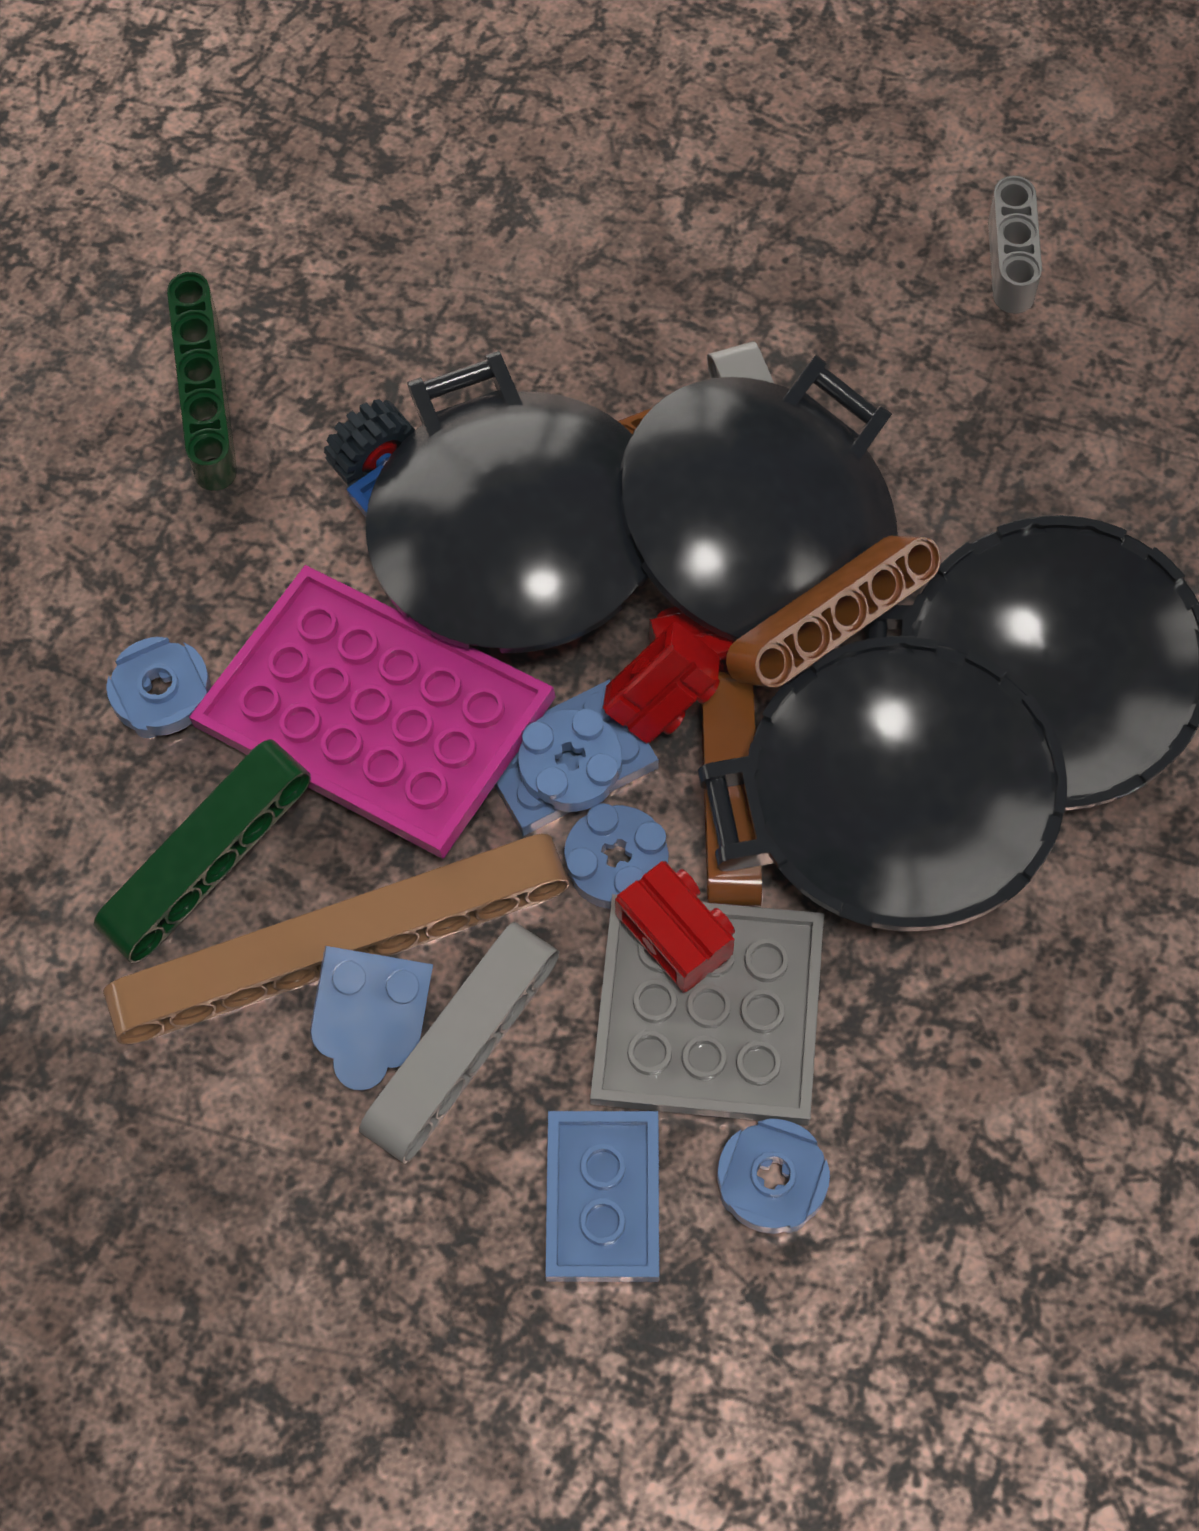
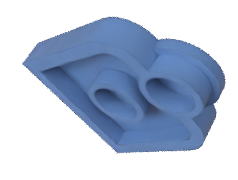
M325 946L311 1020L310 1036L318 1051L327 1057L333 1058L335 1075L343 1085L353 1090L373 1088L384 1078L388 1067H400L420 1042L433 964Z

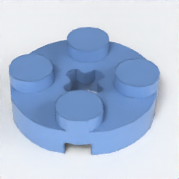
M151 637L132 644L121 652L116 659L117 667L112 672L111 679L108 676L106 684L107 695L120 721L133 729L140 737L150 739L158 735H168L192 724L189 716L211 689V681L204 660L192 646L184 643L185 647L178 643H170L169 639L165 637ZM160 677L164 683L172 681L171 686L163 694L147 693V691L153 688L151 681L155 678Z
M589 708L559 710L541 717L524 729L523 740L518 752L519 772L521 780L531 796L538 801L540 798L544 802L553 804L554 809L564 812L587 810L600 804L610 794V789L616 783L617 778L619 779L622 771V748L615 731L603 721L600 713ZM565 751H574L583 755V758L578 760V768L575 770H569L566 763L557 764L556 759L561 758Z
M602 803L592 807L588 814L579 819L568 834L564 849L568 876L573 881V886L578 894L588 902L607 909H611L612 894L618 895L636 880H640L645 873L661 861L669 862L666 833L663 827L643 811L624 805L611 806ZM622 847L625 848V854L631 857L628 863L619 861L616 867H611L607 865L608 856L604 852L607 849Z
M782 1119L758 1121L757 1125L747 1127L742 1132L740 1130L734 1134L723 1148L717 1173L721 1201L726 1210L732 1213L740 1223L759 1232L777 1234L781 1232L791 1233L801 1229L820 1210L829 1187V1166L827 1159L825 1161L823 1152L817 1146L818 1142L800 1125ZM772 1163L782 1165L781 1175L789 1178L786 1185H777L775 1189L766 1188L764 1186V1179L757 1176L759 1169L769 1170Z

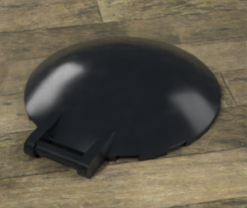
M499 350L485 354V360L435 378L423 381L420 377L408 381V389L422 425L397 447L383 466L374 484L366 515L367 548L373 570L382 589L397 609L406 618L411 617L429 629L432 636L466 649H470L471 645L500 648L501 653L532 652L565 644L588 634L622 610L621 604L634 592L638 585L642 587L648 578V575L641 566L644 559L633 537L627 538L619 498L622 496L623 472H620V467L632 433L607 413L582 401L544 392H517ZM492 378L497 391L435 412L431 402L432 399Z
M817 354L808 363L790 389L768 381L743 377L712 378L681 387L663 398L644 416L633 432L624 452L620 472H623L622 496L619 498L627 538L633 537L644 559L641 565L660 592L682 613L702 627L734 642L883 538L898 536L897 520L889 489L881 471L867 451L892 413L882 405L876 408L826 369L827 362ZM813 383L865 423L859 433H856L806 393Z
M1056 515L1020 519L997 527V531L985 535L971 544L968 541L950 554L940 564L937 574L927 583L922 593L917 595L913 605H895L867 625V639L887 637L888 629L902 630L901 636L939 640L938 645L966 654L972 650L1007 671L1006 676L1021 688L1027 696L1032 694L1047 714L1062 748L1067 774L1065 810L1089 808L1105 804L1129 795L1147 785L1163 773L1181 755L1199 728V602L1184 580L1185 575L1158 548L1154 547L1152 549L1141 541L1127 535V530L1103 521L1085 517Z
M914 636L871 638L839 647L810 665L808 669L800 673L789 684L786 682L772 697L762 713V719L750 744L748 756L711 762L698 769L700 786L703 789H707L719 848L715 851L718 869L733 871L774 863L786 879L818 905L846 919L881 929L896 931L936 930L960 925L982 917L1017 895L1041 869L1054 847L1061 828L1067 799L1066 766L1057 734L1047 714L1032 694L1027 696L1021 688L1006 676L1007 671L972 650L966 654L938 645L939 640ZM744 784L756 839L740 842L728 787Z

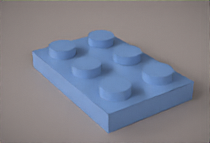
M609 679L548 709L543 716L559 710H581L587 708L596 710L601 714L603 721L615 731L622 748V771L619 779L617 778L616 783L610 789V792L658 769L659 759L649 743L643 742L631 733L626 725L622 726L605 713L603 705L606 685L611 682ZM565 751L561 758L556 759L557 764L566 763L569 770H575L578 768V760L583 758V755L574 751ZM517 752L495 784V788L520 832L525 836L570 812L554 809L553 804L544 802L540 798L538 801L529 794L521 780Z
M548 1111L546 1282H659L658 1111Z

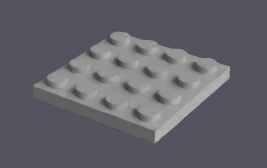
M612 894L590 1095L591 1105L756 1121L782 1119L798 1125H809L811 1118L824 913L702 902L709 911L714 908L720 909L732 923L735 929V934L732 935L735 939L734 951L730 959L712 973H708L703 980L689 991L683 993L615 915V898L617 895Z

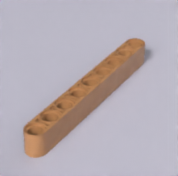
M536 834L121 977L108 984L104 988L103 994L117 1041L121 1044H136L318 981L325 946L390 956L552 899L563 893L569 887L570 882L552 837L548 834Z

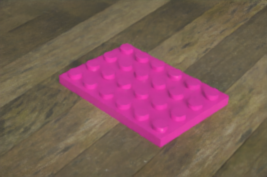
M304 565L189 718L195 728L246 755L263 741L275 740L310 772L311 780L308 788L444 859L519 751L524 729L545 714L556 696L552 686L471 646L470 649H466L434 637L429 629L411 617L406 618L400 611Z

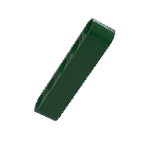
M184 272L178 274L170 281L167 288L185 448L196 482L206 490L219 491L233 483L237 474V465L218 318L207 279L196 272ZM217 458L216 460L207 462V460Z
M269 739L258 744L107 901L94 919L93 925L95 929L130 963H137L148 957L304 793L311 780L310 772L275 740Z

